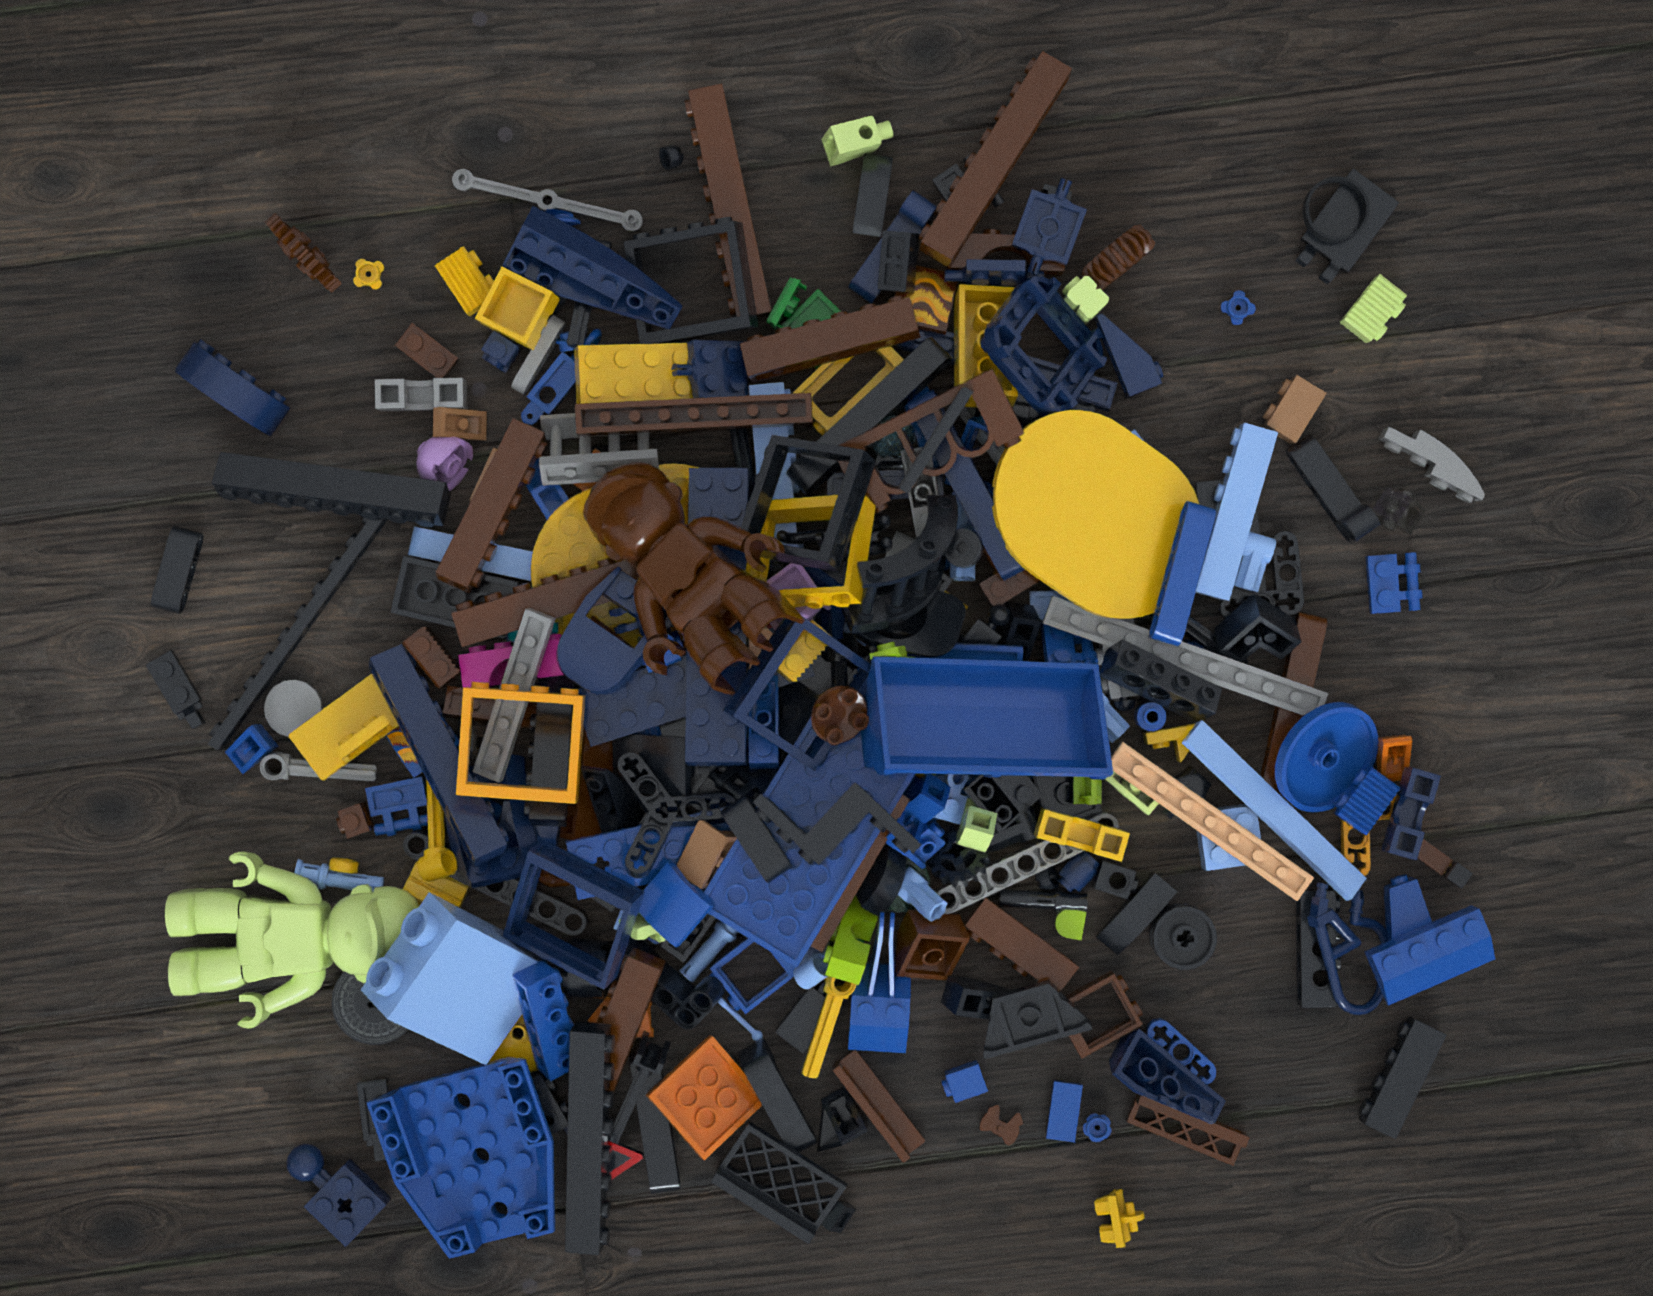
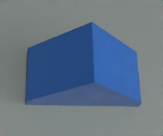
M255 724L248 727L225 753L240 772L244 774L279 746L261 724Z

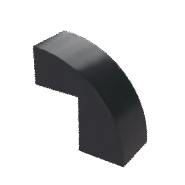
M864 154L852 233L881 237L893 157Z
M886 843L875 860L877 865L868 872L856 893L861 907L878 917L880 912L885 913L894 902L906 872V856Z

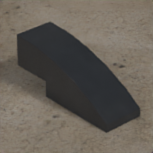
M1152 871L1135 893L1130 894L1128 899L1125 900L1095 937L1119 955L1151 923L1177 891Z

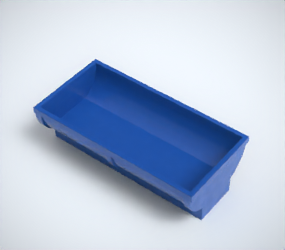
M877 656L871 659L872 665L868 674L865 694L869 724L864 730H861L864 767L874 768L878 775H892L893 773L984 775L985 777L994 778L1001 775L1089 777L1093 780H1103L1113 775L1098 664Z

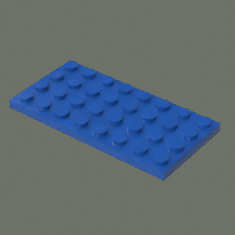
M811 717L793 745L804 753L817 735L813 730ZM860 731L849 741L832 745L826 760L815 771L788 754L764 794L807 834L854 783H857L891 815L915 774L893 773L892 775H878L874 768L864 767ZM869 813L821 865H818L816 862L810 865L798 854L801 848L794 841L788 844L776 833L779 827L773 821L770 823L764 822L793 867L767 883L738 839H736L704 891V894L714 905L708 913L798 968L880 833V830L869 821L873 815Z

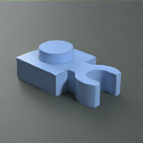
M945 774V782L951 789L945 809L934 816V818L960 824L968 796L960 793L968 781L969 775L962 774L961 780L958 783H954V774Z

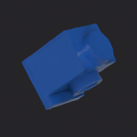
M936 821L925 823L919 841L922 845L914 853L909 852L905 856L921 869H924L927 866L925 862L946 844L943 838L945 834L943 828Z

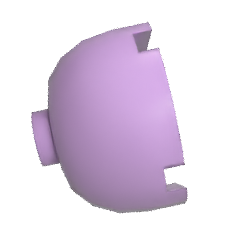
M455 436L431 437L418 448L417 472L421 479L446 482L449 491H451L466 475L468 468L463 467L466 464L467 458L472 461L473 448L470 443Z

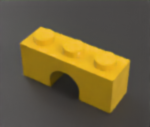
M1041 807L1034 832L1036 838L1064 846H1072L1121 862L1130 835L1129 832L1043 807Z

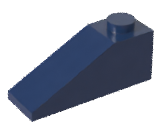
M1097 315L1094 321L1104 335L1102 341L1126 399L1162 384L1160 378L1164 376L1158 361L1153 362L1152 357L1105 315Z

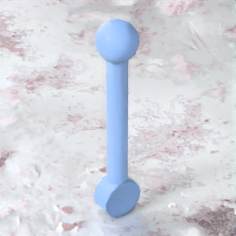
M721 997L718 1003L752 1034L751 1036L754 1041L761 1040L763 1038L762 1032L755 1030Z

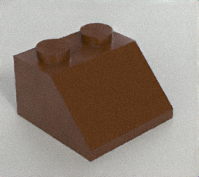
M908 910L897 931L896 975L899 977L947 980L948 975H951L970 939L960 915L944 913L939 919L930 922L917 910Z

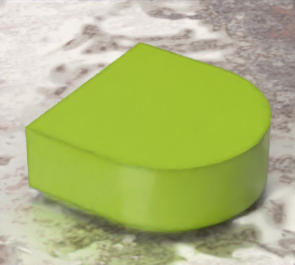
M1061 910L1056 915L1054 922L1057 932L1065 938L1082 941L1086 912Z

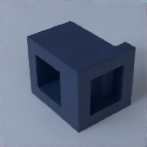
M493 330L481 349L484 352L481 358L506 374L522 349Z

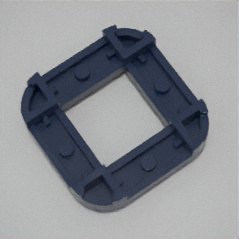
M1035 275L1014 288L988 323L980 344L983 351L988 353L992 362L1041 417H1044L1045 415L1067 411L1078 404L1076 401L1077 396L1094 372L1105 365L1107 357L1103 356L1100 339L1104 337L1103 333L1098 327L1090 331L1057 292L1061 283L1054 277L1047 279ZM1035 313L1042 318L1070 351L1050 381L1018 346L1019 341L1022 339L1021 332Z

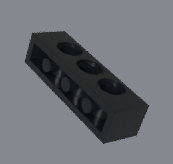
M1122 639L1106 650L1100 669L1101 677L1195 723L1201 720L1204 721L1216 714L1222 692L1221 687Z
M1328 888L1326 889V899H1329L1328 908H1332L1336 913H1339L1340 897L1335 895V890ZM1306 889L1300 899L1296 901L1297 1005L1301 1008L1337 1007L1322 954L1314 955L1312 947L1318 939L1315 928L1309 926L1307 916L1310 915L1312 897H1315L1317 889ZM1327 923L1326 927L1333 948L1336 946V942H1340L1341 935L1330 923ZM1341 957L1335 959L1337 971L1341 969ZM1323 969L1326 973L1325 980L1320 984H1315L1313 982V974L1317 970Z

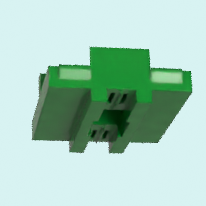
M789 278L766 320L775 331L783 328L780 324L784 317L790 319L796 311L800 299L796 297L799 289L801 288L805 291L807 289V286L802 284L800 279Z

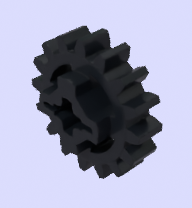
M950 826V833L943 835L946 844L928 859L927 863L930 869H932L931 872L934 877H939L943 885L950 880L953 888H956L958 881H962L963 885L967 887L968 879L972 878L977 882L979 880L976 874L978 872L984 874L987 872L983 864L991 862L988 853L991 851L989 847L986 852H981L957 845L956 835L958 831H955L954 827Z

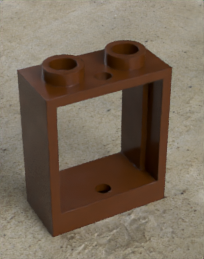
M1109 971L1066 995L1074 1003L1110 983L1129 1016V1019L1085 1042L1081 1033L1069 1036L1081 1059L1143 1025L1139 1019L1143 1013L1135 1000L1130 1002L1125 992L1129 988L1121 974L1116 977L1112 971Z

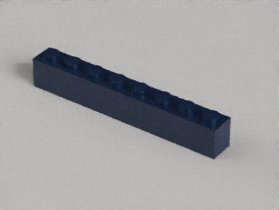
M400 644L370 657L369 670L472 867H477L505 853L507 842H509L508 835L503 826H497L493 818L495 817V811L488 800L484 801L483 797L456 795L459 751L454 744L456 741L455 735L449 725L445 726L440 718L443 716L441 708L436 700L432 702L427 693L430 690L426 679L423 676L419 677L415 670V667H417L415 659ZM468 771V782H479L478 778L475 775L471 776Z

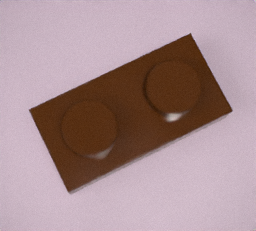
M411 323L394 345L436 378H445L459 361L458 357L413 323Z

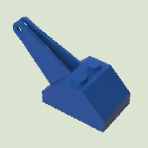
M880 912L870 962L866 963L860 984H856V988L851 994L848 1050L906 1053L911 977H899L895 973L894 912H890L889 963L879 962L884 930V912Z

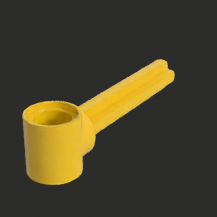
M426 779L428 849L424 851V856L418 860V872L424 881L431 882L455 874L457 871V860L453 852L445 848L444 811Z
M828 976L824 979L825 986L823 991L827 995L802 1068L804 1076L809 1078L818 1077L843 999L849 998V995L854 992L856 984L845 981L843 985L836 987L834 986L836 978Z

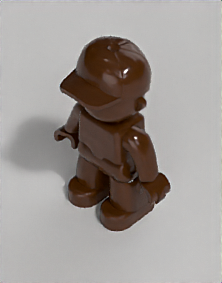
M631 462L608 471L592 487L584 504L583 515L594 537L600 544L606 547L608 557L618 562L626 560L631 563H638L636 571L639 577L636 579L633 594L636 610L647 640L643 649L644 662L655 673L667 676L664 656L668 649L673 654L683 656L686 653L679 643L667 639L668 633L664 618V607L673 626L683 635L684 645L698 665L700 675L713 690L733 696L736 691L721 675V672L737 661H744L756 666L761 662L742 640L729 629L739 621L742 632L756 647L771 652L774 647L761 633L770 622L783 617L803 624L805 619L776 588L763 580L755 578L733 563L716 545L729 547L745 553V558L752 568L762 573L767 568L760 559L762 551L767 548L768 551L775 554L784 553L785 547L778 539L760 533L752 534L718 517L702 516L692 520L688 525L684 524L685 515L680 503L683 497L681 488L678 484L670 482L661 470L651 464Z

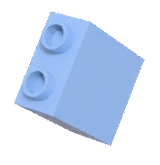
M429 892L420 906L407 914L401 926V933L385 956L377 959L371 965L367 973L366 983L361 988V991L386 1019L487 1065L522 1015L512 975L543 959L535 953L516 946L517 944L502 937L504 930Z

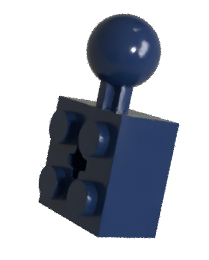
M298 1145L291 1150L287 1157V1170L294 1179L302 1182L312 1181L320 1189L306 1203L304 1208L345 1247L391 1199L351 1159L332 1176L323 1168V1154L314 1145ZM348 1198L352 1200L350 1207L343 1204Z

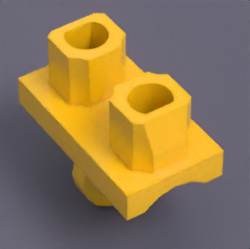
M1114 1189L1109 1195L1098 1197L1094 1201L1097 1216L1108 1214L1111 1216V1224H1102L1099 1227L1101 1242L1115 1243L1116 1248L1125 1247V1243L1131 1240L1130 1232L1138 1231L1137 1222L1145 1219L1144 1212L1135 1211L1134 1202H1124L1122 1189Z

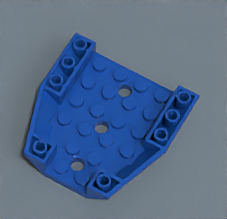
M506 1057L488 1062L487 1065H476L406 1084L367 1102L394 1184L449 1259L474 1253L483 1243L523 1233L526 1234L527 1239L555 1231L554 1141L526 1059ZM459 1093L466 1094L469 1097L470 1106H463L459 1103ZM477 1148H484L489 1154V1160L480 1159L476 1153ZM495 1202L504 1203L508 1213L500 1214L495 1208Z

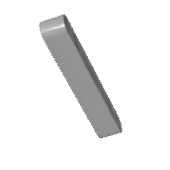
M1102 811L1101 813L1084 818L1097 823L1102 818H1109L1111 827L1119 828L1117 819L1108 812ZM1040 839L984 865L987 872L985 874L980 872L976 874L981 884V888L976 894H968L962 881H958L956 888H953L951 883L948 882L937 888L935 892L939 896L944 892L954 894V902L946 907L945 914L954 913L1085 850L1058 844V854L1050 858L1045 856L1044 848L1052 842ZM1023 855H1030L1033 859L1032 866L1027 870H1022L1018 867V860ZM998 867L1005 868L1007 871V876L1002 882H995L991 877L993 870Z

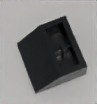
M971 775L963 787L964 792L977 808L997 813L995 830L999 834L1043 796L1028 776L1001 775L994 778L985 777L984 775Z

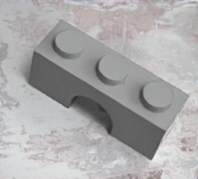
M433 378V380L428 381L375 379V409L381 412L433 411V408L436 407L468 410L467 381L464 378Z

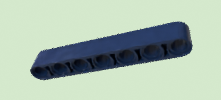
M932 389L907 403L908 407L911 409L937 396V394ZM943 407V408H941L940 410H941L942 414L944 415L945 412H946V410H945V408ZM934 413L916 421L925 439L928 440L938 425ZM952 425L950 430L959 445L966 448L954 425ZM944 437L934 453L940 466L948 462L951 456L950 445L946 437ZM957 453L956 461L945 475L1003 581H1006L1025 569L1011 556L1005 547L1006 544L999 529L996 528L993 517V497L972 458L964 457Z

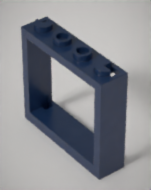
M783 618L768 640L774 649L771 652L762 649L757 657L761 663L758 666H751L735 690L736 693L731 696L723 710L815 771L826 760L828 751L832 746L831 744L816 735L804 753L748 716L749 711L803 630L860 668L849 687L859 691L863 697L867 690V679L871 664L807 619H805L803 624Z
M541 839L528 850L502 937L517 944L516 946L535 953L541 959L556 964L566 972L575 974L588 981L591 985L594 984L604 990L618 976L645 891ZM542 869L623 910L607 963L526 922Z

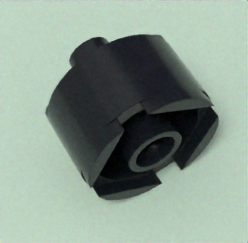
M573 938L572 942L566 941L572 946L607 963L608 957H605L606 950H609V941ZM563 970L561 988H564V992H567L569 997L604 999V993L600 991L603 989L594 984L591 985L588 981L575 974Z

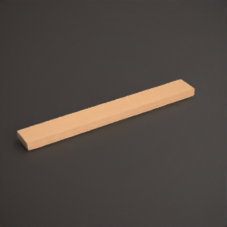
M1121 742L1112 754V767L1116 774L1295 901L1300 899L1314 879L1309 873L1124 742Z

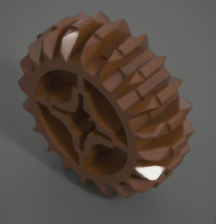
M1141 224L1134 225L1094 257L1083 268L1082 275L1089 276L1097 284L1096 289L1104 290L1154 248L1155 241L1151 238L1152 235Z

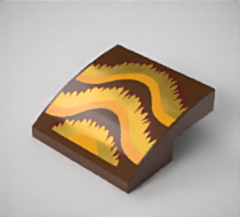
M917 265L914 292L896 291L895 297H910L919 329L946 335L957 282H944V271Z

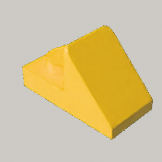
M1196 723L1142 732L1144 744H1152L1153 749L1169 747V741H1173L1176 760L1181 763L1190 751L1182 744V741Z

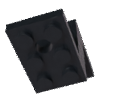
M854 783L807 834L765 794H760L753 802L757 806L754 812L766 823L773 821L779 827L776 833L788 844L794 841L801 848L798 854L810 865L814 862L821 865L869 813L873 815L869 821L882 833L886 829L895 836L891 842L904 854L908 850L914 853L922 845L857 783Z

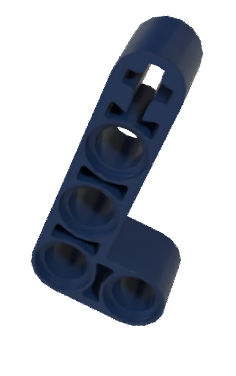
M913 190L901 206L898 215L887 231L920 234L925 225L929 224L933 218L937 206ZM882 238L848 286L849 289L871 304L882 291L877 289Z

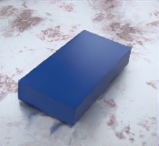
M1053 1080L1046 1139L1075 1143L1083 1089L1082 1084Z

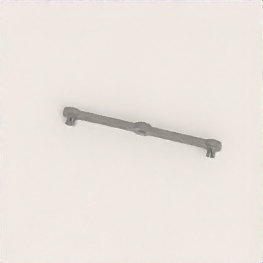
M459 169L452 176L453 185L460 191H468L473 188L535 203L543 211L546 209H560L622 224L623 228L629 232H636L643 225L642 216L636 210H628L622 213L560 198L550 189L536 192L474 177L467 169ZM546 196L552 198V203L549 205L543 203V199Z

